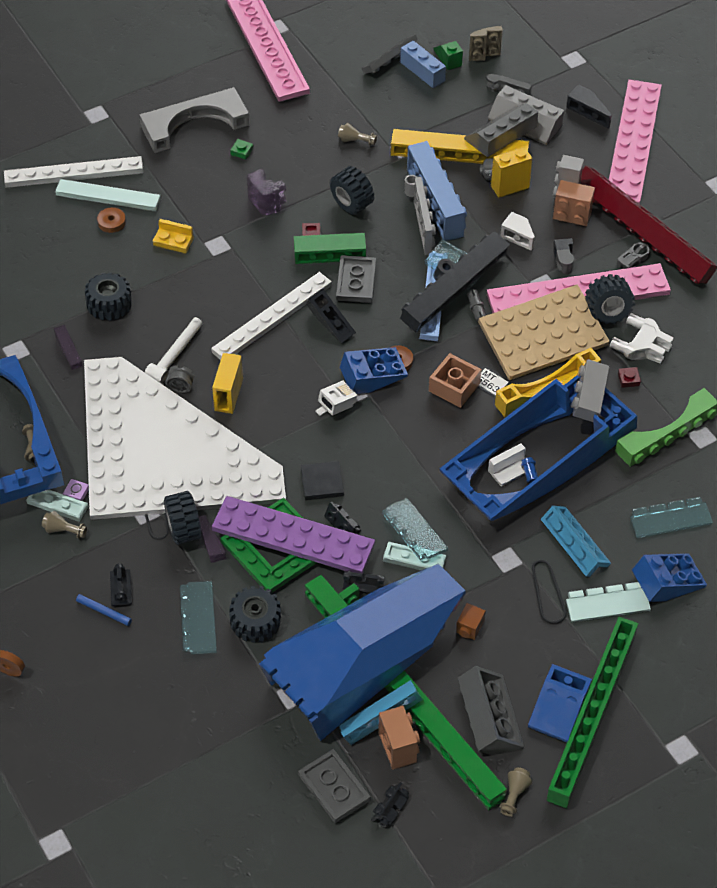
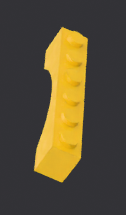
M592 348L575 354L561 368L540 380L527 384H510L497 390L495 406L504 417H507L553 380L557 379L563 385L568 383L578 375L580 366H584L587 359L601 363V359Z

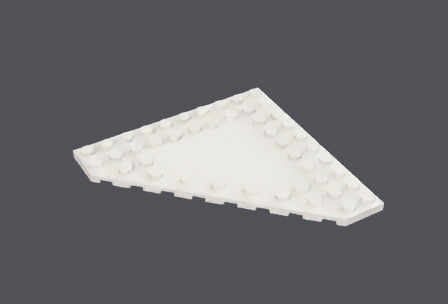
M124 358L84 360L91 520L141 516L145 514H164L165 496L189 491L192 494L197 511L220 509L226 496L257 505L274 504L283 497L286 500L282 465Z

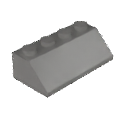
M505 85L495 99L488 120L492 121L513 107L527 103L538 111L537 127L524 136L547 145L563 125L564 110Z

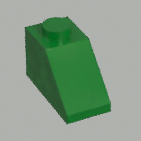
M456 41L434 47L435 53L447 70L462 66L463 50Z

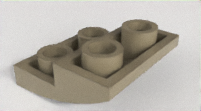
M502 26L484 28L470 34L469 61L485 60V56L501 55Z

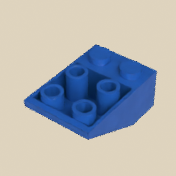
M396 347L344 352L340 364V369L347 385L356 394L372 392L408 376Z
M689 554L643 555L632 569L649 602L667 601L707 586L702 574Z
M552 664L528 727L568 742L591 686L592 679Z

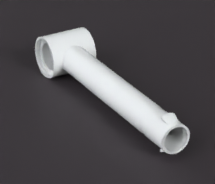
M194 317L157 365L150 363L145 373L164 385L163 382L164 380L166 381L169 372L168 368L202 326V321Z

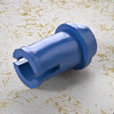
M532 457L523 459L521 467L524 468L527 483H531L538 478L535 468L536 461Z

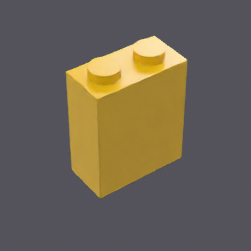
M525 147L493 157L491 187L498 198L530 187L532 157Z
M222 354L212 387L214 411L231 414L234 412L243 381L241 355Z

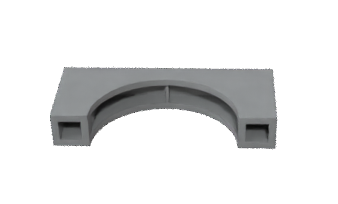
M234 87L140 114L141 127L154 153L170 149L169 138L171 133L179 125L192 119H220L228 123L233 130L249 126V113Z

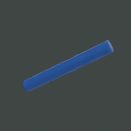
M81 594L76 598L77 602L122 624L129 626L132 622L131 618Z

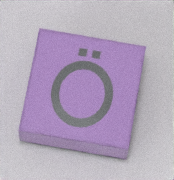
M71 479L63 495L83 501L89 490V484Z

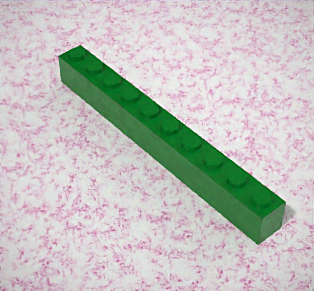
M618 617L549 786L546 801L564 808L568 807L635 639L638 623Z

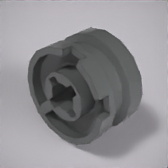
M178 365L172 366L165 381L166 386L176 393L189 392L194 380V374L191 373L192 370L185 366L183 368H179Z

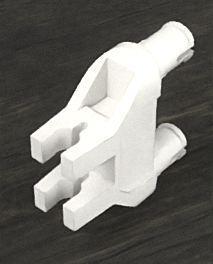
M630 313L626 324H630L640 329V331L630 343L614 337L610 343V348L620 351L630 360L649 359L661 364L664 360L663 355L665 351L669 352L672 347L673 337L661 332L653 319H644Z

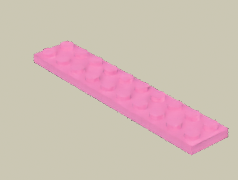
M226 0L278 102L310 94V88L263 0Z
M629 80L609 180L640 204L661 84Z
M653 264L488 289L487 297L492 313L577 284L583 295L586 296V290L589 289L590 283L593 284L596 278L600 279L602 275L606 277L608 274L613 276L619 275L620 278L623 277L628 282L635 300L670 295L671 289L661 264Z

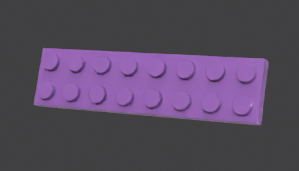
M226 496L212 525V531L344 571L351 570V572L362 574L375 546L374 539L230 496Z

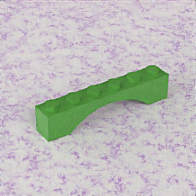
M703 388L690 396L685 411L672 424L653 431H632L617 440L615 452L630 467L636 463H641L645 457L657 453L660 448L670 445L678 437L685 436L688 431L698 428L704 421L713 419L717 415V400Z

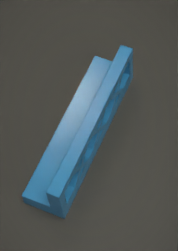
M552 505L541 518V521L585 576H591L598 567H608L611 564L566 507Z
M410 680L339 725L342 730L341 734L352 745L379 728L380 712L404 706L406 711L423 699Z

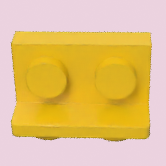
M160 219L158 222L159 229L153 239V246L187 253L194 239L193 228L185 224Z

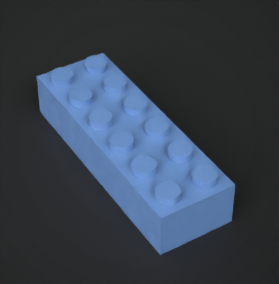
M428 141L409 145L407 171L409 175L422 177L423 186L427 187L426 199L429 198L430 209L428 210L432 211L433 221L443 241L464 237V229H466L465 217L467 216L466 208L462 207L459 195L455 194L453 184L449 183L445 170H442L441 162L436 158L433 147H430Z

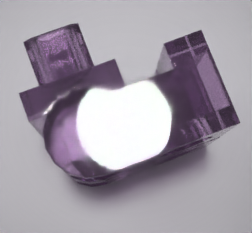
M262 168L247 175L248 198L257 210L263 215L279 212L280 205L286 203V197L283 194L286 191V186L282 180L275 183L271 179L266 181V173Z

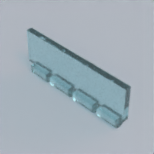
M701 497L686 499V506L684 500L668 502V509L665 503L649 506V513L646 507L632 509L633 516L630 517L637 538L709 525L713 521L706 502L702 503Z
M408 498L391 504L383 510L382 514L409 548H412L413 553L419 560L430 559L448 551L445 543Z
M212 581L188 582V585H181L183 651H191V654L216 653Z

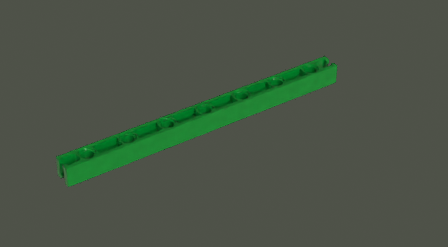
M322 575L305 584V596L324 618L348 606ZM405 671L384 687L390 694L411 680L423 699L406 710V713H410L414 724L488 810L506 798L504 794L507 791L506 787Z

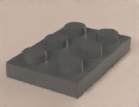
M341 255L336 301L372 303L376 258Z
M334 749L298 771L299 777L334 823H337L371 801L370 795Z

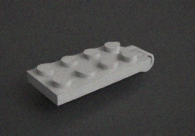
M408 175L405 178L404 193L409 197H414V206L424 255H429V253H432V247H435L434 236H432L435 235V225L431 224L433 222L432 211L428 210L430 209L429 198L426 199L427 187L423 186L422 177Z

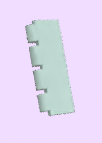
M639 582L625 584L626 591H623L622 584L606 586L605 594L602 587L586 589L585 597L583 590L568 592L569 599H566L571 622L651 610L648 598Z

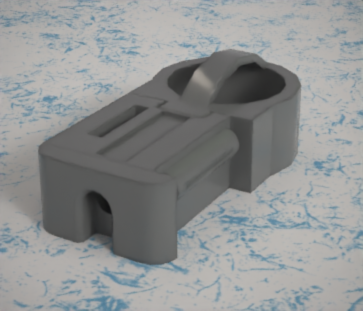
M644 243L634 244L629 250L618 257L617 267H623V269L632 268L635 264H640L647 260L649 247ZM640 250H642V251L645 252V254H638V253H639Z

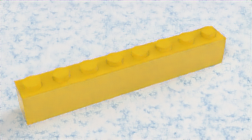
M393 129L391 156L407 157L409 145L428 141L430 147H433L436 158L439 160L483 164L485 159L493 158L494 156L525 147L528 151L529 141L515 140L489 157H486L464 140L466 135Z

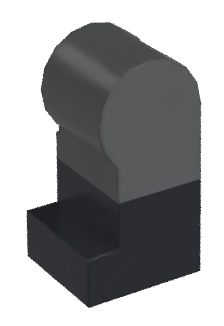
M572 238L554 240L553 252L557 269L564 274L570 273L573 270Z

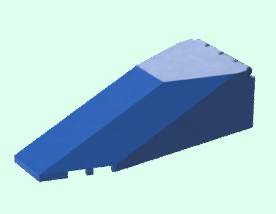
M439 564L433 565L375 590L274 646L264 654L265 659L259 665L268 683L271 686L277 683L282 690H286L285 693L296 705H299V709L307 718H310L309 721L318 739L321 741L434 645L436 636L441 629H444L446 620L451 612L456 610L466 591Z

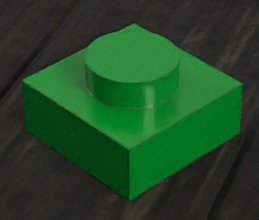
M237 139L230 150L231 155L246 160L253 150V144Z
M353 583L340 592L339 596L347 605H350L359 600V588Z

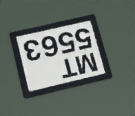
M484 366L481 370V382L478 387L496 397V391L508 386L511 381Z

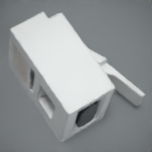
M344 381L320 390L318 402L322 407L315 412L319 416L327 411L331 415H335L353 407V404L356 403L357 394Z

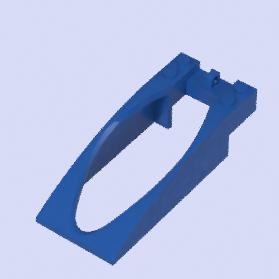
M16 355L0 359V375L10 380L19 388L30 406L33 418L31 447L36 467L25 471L22 468L17 469L15 474L0 478V504L64 485L62 472L47 430Z
M575 376L565 385L555 379L440 468V472L490 521H493L542 497L592 464L617 444V440L637 428V415L605 387L600 415L605 419L602 420L596 414L594 415V434L521 491L505 494H482L475 492L470 486L472 477L496 451L528 430L573 413L574 408H571L574 397L577 396L575 386L577 381H580V376Z

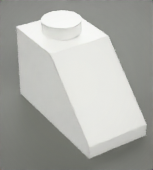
M511 212L501 226V237L532 251L534 234L528 219Z

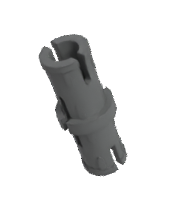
M473 290L474 296L472 291H469L467 297L470 302V310L474 313L476 323L479 324V318L486 315L484 304L480 301L478 291Z

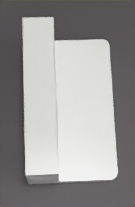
M520 443L489 460L488 472L500 486H504L525 475L524 468L521 467L522 460L525 459V447Z

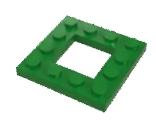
M284 497L268 507L303 518ZM228 535L220 538L223 546L260 586L264 587L265 591L269 589L272 593L318 563L289 555L272 567L253 547L251 542Z

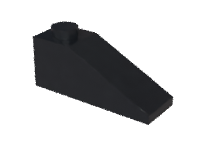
M578 84L567 96L566 108L609 129L612 114L593 91Z
M324 289L308 299L306 305L340 343H343L356 333Z

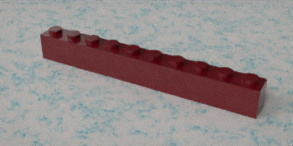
M585 165L582 170L581 184L595 187L593 202L603 205L602 209L609 214L613 213L615 215L614 218L618 222L628 225L627 229L633 233H638L640 235L639 238L643 242L652 244L651 248L654 251L662 252L668 262L677 264V269L684 274L688 273L693 282L697 284L708 283L717 270V265L600 172L593 167Z

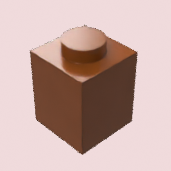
M467 603L457 621L456 633H459L464 638L475 640L485 621L486 610Z

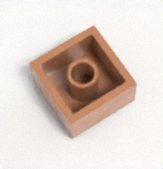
M561 180L555 197L553 219L587 226L592 212L595 187Z
M449 353L430 376L429 392L461 408L479 386L482 369Z
M404 706L379 713V736L392 770L416 763L417 754L419 753L418 743H420L418 732L413 731L411 726L413 725L412 717L409 712L406 713Z

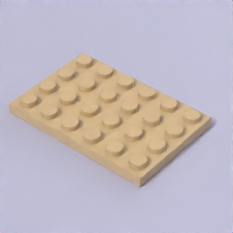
M578 284L492 313L478 320L508 380L569 360L575 354L592 348L597 350L608 346L610 342L599 321L592 316L585 296Z

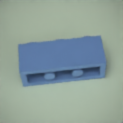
M411 41L401 47L400 62L429 86L434 88L445 81L446 66L415 41Z

